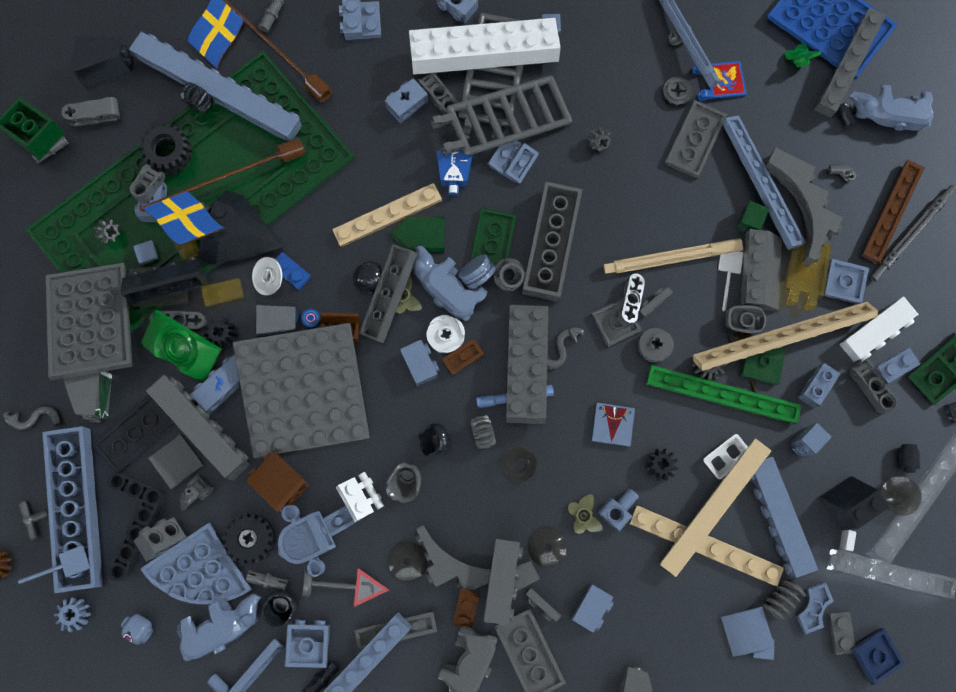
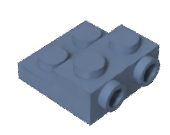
M342 0V5H339L340 17L343 16V22H340V31L344 33L345 40L381 38L379 1Z
M293 620V624L287 625L285 667L327 668L330 625H325L326 621L314 620L313 624H305L306 620Z

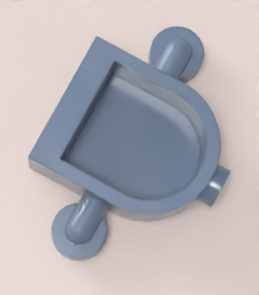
M285 506L282 510V517L285 521L291 522V524L286 526L279 535L277 548L279 556L293 564L309 561L307 565L309 575L317 577L323 574L325 564L319 560L318 556L332 550L336 546L320 511L300 519V511L297 506Z

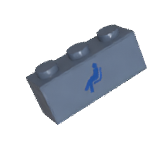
M235 355L227 357L222 362V366L218 370L215 369L207 376L208 379L204 383L197 384L193 388L194 392L190 394L210 414L241 386Z

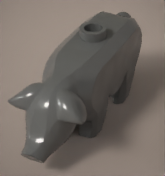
M461 626L454 645L462 647L466 652L460 657L457 666L445 664L438 677L439 680H443L449 686V692H478L483 679L487 680L492 671L489 665L495 653L497 637L488 634H477L472 628Z

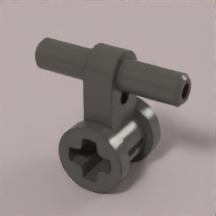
M196 475L188 483V488L181 494L179 499L180 510L185 511L197 498L202 501L213 491L214 487L208 485L203 480L202 475Z

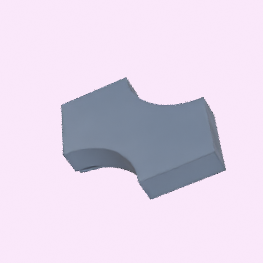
M826 582L806 589L807 603L804 609L796 614L798 623L805 635L824 628L822 621L823 612L834 601Z

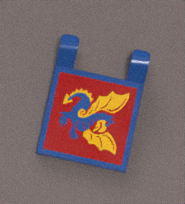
M741 61L711 63L721 82L715 87H709V90H701L697 98L698 101H706L716 98L746 96L747 92ZM695 64V67L692 68L693 74H701Z

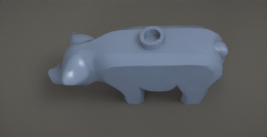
M881 85L879 97L875 98L868 93L854 91L849 96V99L854 102L857 109L854 117L860 119L869 118L879 125L893 127L897 131L905 129L918 131L923 130L925 127H931V121L934 116L931 108L933 102L931 92L923 91L920 94L921 99L918 96H907L906 98L893 97L891 86Z
M423 246L415 247L414 249L418 254L413 265V273L418 277L424 289L434 298L433 302L440 308L444 307L454 317L468 321L473 314L475 305L482 302L487 296V291L482 286L480 288L465 289L463 284L455 277L458 270L454 267L456 263L450 257L440 264H435L432 256Z
M252 594L240 602L235 610L229 605L227 599L215 602L208 606L211 619L204 621L198 627L192 622L191 616L181 620L180 624L177 625L176 632L181 638L180 652L183 655V660L190 661L191 659L202 658L212 652L218 654L226 649L225 645L238 639L247 629L256 624L259 619L257 606L262 597Z

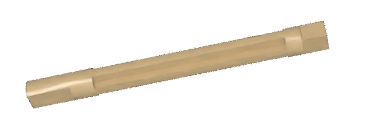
M737 238L616 260L614 263L604 264L603 270L604 274L613 272L618 274L743 251L742 239Z

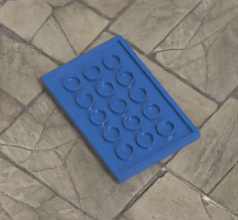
M780 0L767 18L803 44L808 45L813 51H821L820 56L838 68L862 16L869 8L876 9L864 0ZM887 16L859 67L854 80H856L898 25Z

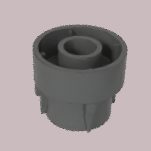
M503 258L495 263L492 280L497 287L507 291H514L522 285L526 271L519 261L512 258ZM507 269H511L513 276L507 280L504 277V272Z

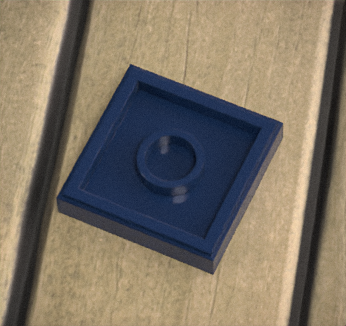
M884 628L878 629L851 648L871 685L878 684L905 665Z

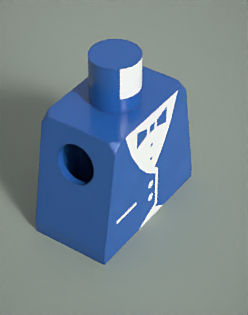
M437 151L441 186H448V195L457 196L459 195V187L467 186L472 165V155L467 156L464 152H453L450 155L444 156L442 151Z

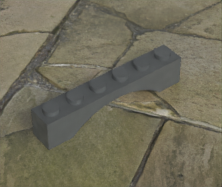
M869 8L862 16L838 68L814 110L830 118L837 112L886 17L885 14Z

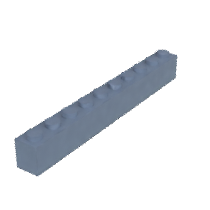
M140 32L129 48L133 57L183 85H186L188 82L198 85L211 95L215 103L286 142L294 139L302 127L299 116L294 112L290 111L288 113L283 110L281 105L268 102L267 98L263 95H256L248 87L237 85L232 78L221 76L214 68L208 69L201 61L190 59L183 51L177 52L170 44L159 42L152 34L147 35Z

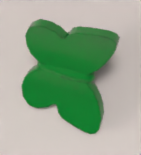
M803 43L796 46L795 50L785 52V58L787 60L793 59L796 67L807 66L810 64L811 58L821 55V51H809L808 45Z

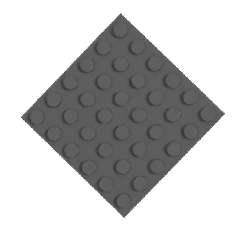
M351 323L233 342L253 458L265 456L273 451L279 454L370 438Z

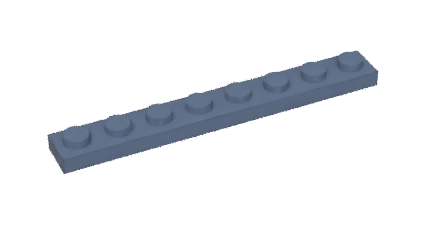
M739 115L725 118L722 124L765 207L769 208L768 212L787 249L790 250L804 245L806 242Z

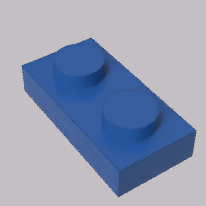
M283 252L275 259L281 266L282 277L300 291L310 280L311 275Z

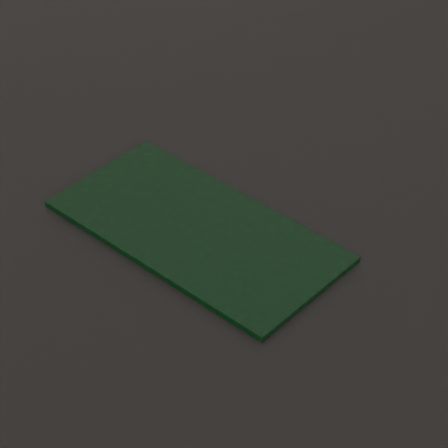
M263 50L228 77L232 78L237 85L248 87L252 93L263 95L267 98L268 102L281 105L283 110L288 113L291 111L297 114L302 127L295 138L299 137L306 155L286 163L275 158L189 193L200 203L203 202L206 207L210 206L211 209L215 200L226 190L243 195L268 227L353 161L355 156ZM212 101L211 106L204 113L196 112L188 106L166 123L182 130L193 149V152H191L193 155L192 160L189 159L190 165L185 166L183 172L180 170L178 175L171 173V176L165 175L164 183L167 186V196L275 155V150L278 149L277 145L286 141ZM143 142L139 143L25 229L59 273L124 263L126 266V277H128L130 273H144L150 268L166 267L169 263H183L188 258L198 259L201 239L179 246L168 237L158 222H142L135 215V205L138 204V201L131 194L130 186L138 176L141 168L147 164L141 155L140 144H143ZM165 144L160 148L158 156L166 157L174 151L176 144ZM107 219H111L113 221L112 224L119 225L117 229L120 235L115 237V242L108 239V242L105 243L102 242V238L95 237L97 233L94 227L99 225V220L106 222ZM152 240L159 259L140 265L134 246ZM201 260L206 275L218 266ZM185 291L136 304L128 301L130 334L147 322L153 312L156 310L161 311Z

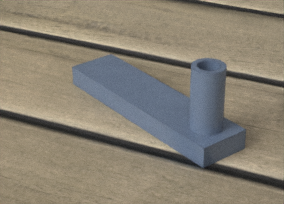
M273 639L232 688L217 674L213 675L207 684L215 692H246L285 644L281 640Z

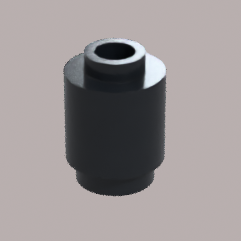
M902 444L901 449H899V468L904 469L905 473H916V469H920V450L916 444Z

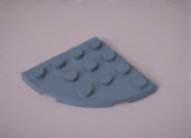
M211 523L206 524L141 568L143 574L154 586L175 599L193 604H213L224 599L230 601L252 590L235 561L226 554L227 550L223 548V542Z

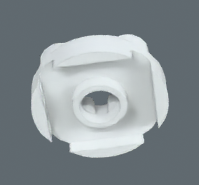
M441 315L431 321L427 330V340L432 349L440 354H449L460 348L464 343L465 330L458 319L449 315ZM443 330H446V332H451V334L449 335V339H446L445 337L442 338L440 336L443 334Z

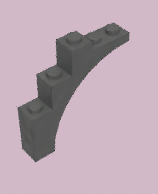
M775 148L765 166L769 174L788 189L802 211L807 232L806 252L802 264L809 267L813 262L816 263L822 254L819 252L820 248L824 247L833 235L837 236L842 228L840 223L843 217L825 209L829 202L827 200L829 192L812 184L815 178L813 173L816 167Z
M424 525L416 529L418 533L415 536L419 545L424 544L427 550L423 553L428 563L433 562L434 564L427 568L428 573L425 574L430 585L434 584L437 587L456 576L459 579L456 581L459 590L462 588L474 591L487 583L489 585L491 569L469 566L454 559L434 542ZM531 561L517 566L520 568L519 579L514 581V588H517L518 591L540 579Z

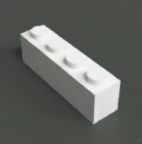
M902 297L839 345L853 362L859 359L864 361L872 355L870 353L871 350L874 348L878 350L883 347L888 337L890 339L896 337L901 333L899 329L903 326L904 328L909 327L915 322L913 318L919 314L906 298Z

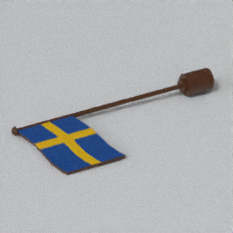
M210 0L207 9L189 34L187 41L218 70L222 57L236 39L245 22L305 78L304 88L320 103L325 102L333 92V89L317 74L307 76L227 0Z
M299 137L277 145L278 149L275 150V155L144 206L141 204L139 209L151 215L160 224L168 237L177 245H186L225 229L209 215L203 205L189 192L275 158H278L279 161L283 160L284 163L306 155Z

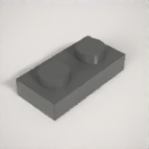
M669 287L664 291L659 289L653 295L654 299L648 302L646 300L642 303L638 317L643 320L667 300L673 293Z
M529 588L525 594L528 596L526 601L534 608L538 605L543 610L540 614L549 622L552 619L557 622L561 615L533 589Z
M850 612L828 613L834 654L853 653L851 648L855 646Z

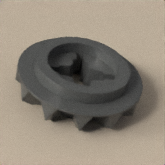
M682 77L670 78L663 88L664 98L670 104L674 103L677 106L685 104L692 96V86ZM677 85H678V90H679V91H682V92H680V94H679L678 97H677V95H676V92H673V91H675V88H676Z

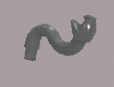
M570 328L558 334L556 347L559 357L557 360L547 359V369L554 370L563 365L566 360L564 339L571 337L577 343L576 337L580 334L583 336L584 330Z
M48 405L36 408L25 422L18 421L19 411L14 415H10V412L3 414L7 424L17 430H26L32 427L43 413L49 415L55 427L62 424L58 410Z

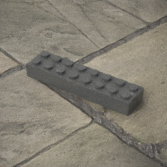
M394 244L392 245L359 334L384 343L418 253Z

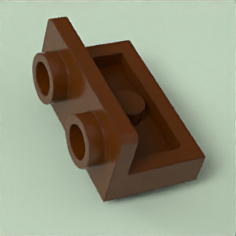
M320 313V328L351 323L353 341L358 343L360 330L358 313Z

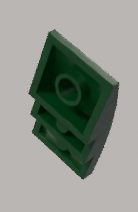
M956 334L908 375V378L933 405H936L956 389Z

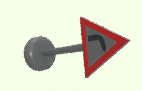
M359 568L357 570L356 584L312 581V576L309 575L307 569L304 571L303 598L310 596L312 586L355 589L353 605L355 607L389 591L388 588Z

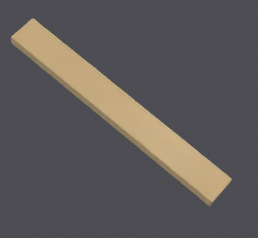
M757 439L750 443L659 563L663 568L677 577L770 454L771 450Z

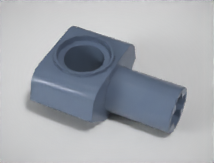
M628 488L617 502L613 498H609L597 513L620 532L632 518V515L627 511L639 496ZM612 509H616L619 512L617 520H613L610 517Z

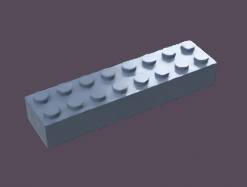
M81 426L42 432L52 567L61 564L58 554L82 545L90 569L69 577H65L63 568L53 571L54 593L103 587L91 431L89 428Z

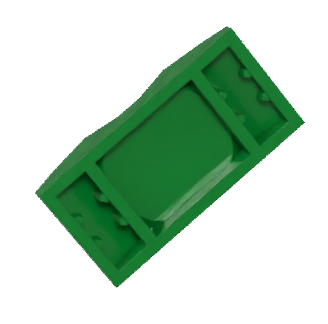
M158 310L154 312L141 342L155 357L169 361L183 374L204 382L208 379L207 376L212 371L222 350Z

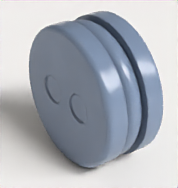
M487 255L475 257L460 270L458 276L468 289L480 286L493 275L495 266L488 260Z

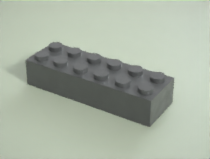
M545 182L522 295L559 302L582 189Z
M510 305L506 423L545 424L548 306Z
M163 375L146 392L221 475L233 481L250 466L247 461L249 457L242 450L234 447L236 443L231 437L221 433L223 429L217 422L208 419L210 414L199 405H196L197 401L186 391H183L185 387L174 377L169 378Z

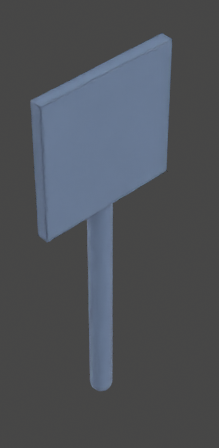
M83 545L58 554L61 561L60 565L20 579L18 584L63 568L65 577L90 569Z

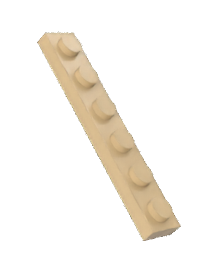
M432 183L332 230L340 247H344L407 216L441 202L442 198L435 184Z

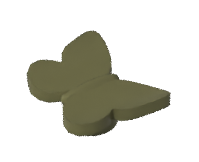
M411 276L407 280L396 309L398 314H403L406 309L411 312L422 310L420 302L411 293L413 284Z
M592 494L583 497L579 504L572 502L568 505L569 513L576 519L573 528L578 534L583 533L586 529L590 532H599L603 529L601 523L591 512L594 504Z

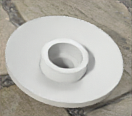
M270 257L260 259L253 269V284L260 294H274L282 282L281 266L275 259Z

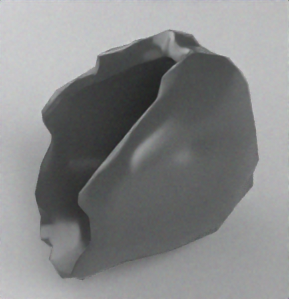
M404 462L396 465L390 471L386 481L387 495L392 500L401 503L413 501L419 494L421 486V475L415 465H409Z

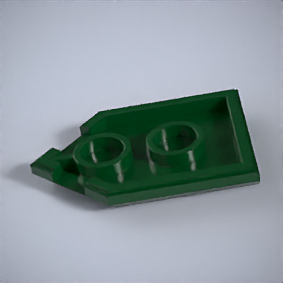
M407 216L388 235L401 247L416 252L415 247L423 246L429 253H444L445 217Z

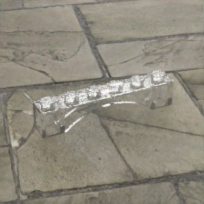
M842 550L830 551L828 570L940 598L954 599L956 590L955 578L905 568Z

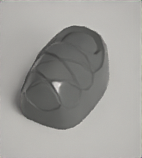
M734 306L726 312V327L729 330L740 333H759L766 327V316L762 308L757 306Z

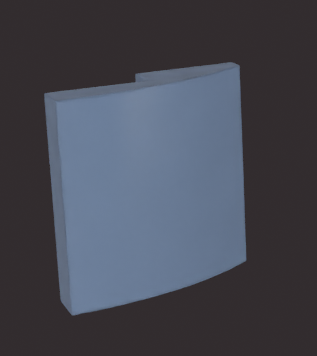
M518 141L498 146L486 165L506 178L520 184L539 153L525 143L521 144Z
M761 606L720 617L733 657L775 647Z

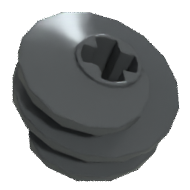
M659 328L648 329L638 340L639 353L649 362L657 363L664 361L670 356L674 348L673 338L670 334ZM653 342H656V345L659 346L657 349H655Z

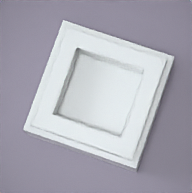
M842 531L839 550H854L855 531Z

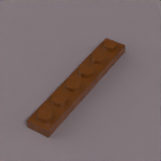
M910 160L904 163L861 254L862 257L876 264L881 262L925 167Z

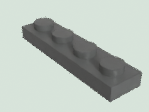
M434 612L404 618L412 628L401 640L438 632ZM388 622L354 630L358 651L363 650Z

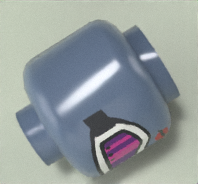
M134 614L131 617L127 616L121 624V628H123L121 632L122 637L134 645L144 644L153 632L152 624L148 619L139 614Z

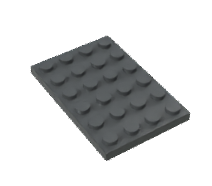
M124 263L46 275L48 377L50 380L133 367L128 300L120 292L122 278L126 277V266Z

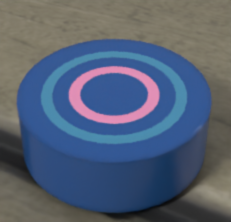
M307 309L302 313L301 321L307 328H316L321 322L320 314L315 309Z

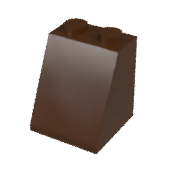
M273 451L263 457L261 460L263 463L258 468L255 467L249 472V478L246 481L275 511L282 513L283 508L292 505L311 484Z

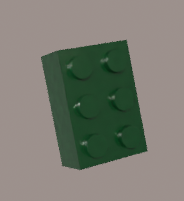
M20 97L0 116V131L39 160L65 134L53 119Z

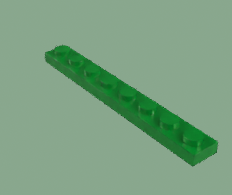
M653 365L650 366L646 385L791 424L798 423L801 409L800 404Z

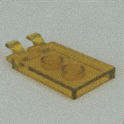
M806 243L791 249L784 290L790 291L787 305L795 306V303H798L799 293L808 295L805 309L813 310V307L816 308L817 299L824 296L832 244L826 243L824 247H821L819 252L822 254L816 263L813 262L809 267L802 264L806 252Z

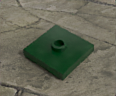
M775 348L744 358L741 376L776 386L779 385L786 348Z

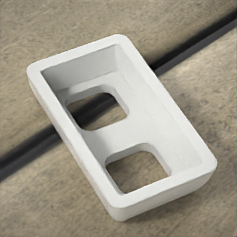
M735 434L706 456L704 463L717 479H722L747 449V445L738 434ZM732 444L740 451V455L735 459H732L726 452V449ZM717 456L725 463V467L719 471L711 463Z

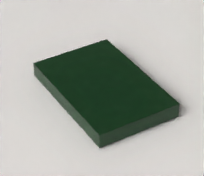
M480 208L470 261L477 256L487 255L488 260L495 265L500 259L509 258L517 214Z

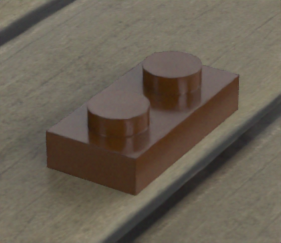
M473 338L444 357L442 361L451 375L454 376L484 356V352Z
M460 589L452 625L472 628L480 593Z

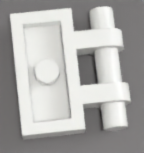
M365 472L358 475L361 483L358 484L354 477L336 487L355 522L374 512L370 505L374 504L377 510L384 507L380 493L377 494L372 485V479L368 478ZM362 489H366L370 496L369 499H366Z

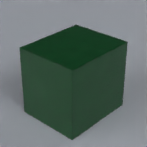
M749 201L743 209L736 229L745 233L749 229L761 230L769 208Z

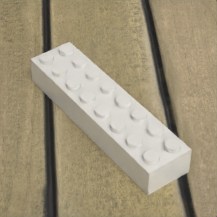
M555 18L409 30L413 74L559 62L560 42Z

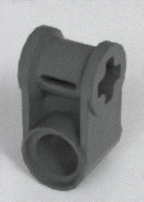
M148 164L144 165L130 186L131 194L139 203L149 202L164 182L165 174L151 169V166ZM145 189L142 194H138L140 190Z

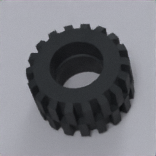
M158 124L159 127L157 128L155 126L151 127L152 130L150 132L147 130L145 132L146 137L141 139L143 144H140L141 155L146 163L151 166V169L158 173H165L166 176H171V173L178 175L180 170L183 172L185 170L184 167L190 165L189 159L192 160L193 157L191 154L193 149L185 134L178 127H172L171 124H166V126ZM169 143L176 144L174 151L166 157L158 156L162 146Z

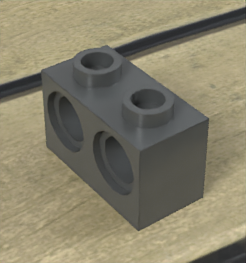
M173 517L167 521L166 519L158 521L152 528L149 526L143 528L138 532L139 536L134 540V543L144 559L148 561L184 540L186 535Z

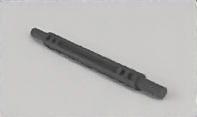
M950 185L941 196H938L880 262L881 265L870 276L871 280L876 282L886 270H889L947 204V200L955 192L956 186Z

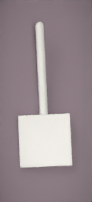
M744 252L720 255L718 270L727 272L723 311H726L731 273L741 274Z

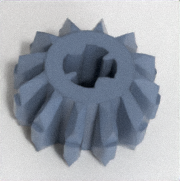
M71 597L70 600L64 599L63 605L59 604L56 606L60 612L54 613L55 617L59 616L55 624H62L60 629H68V632H74L75 629L77 631L81 630L82 624L86 625L89 623L85 617L91 616V613H86L90 606L83 605L84 599H79L78 601L76 597ZM70 612H75V617H70Z

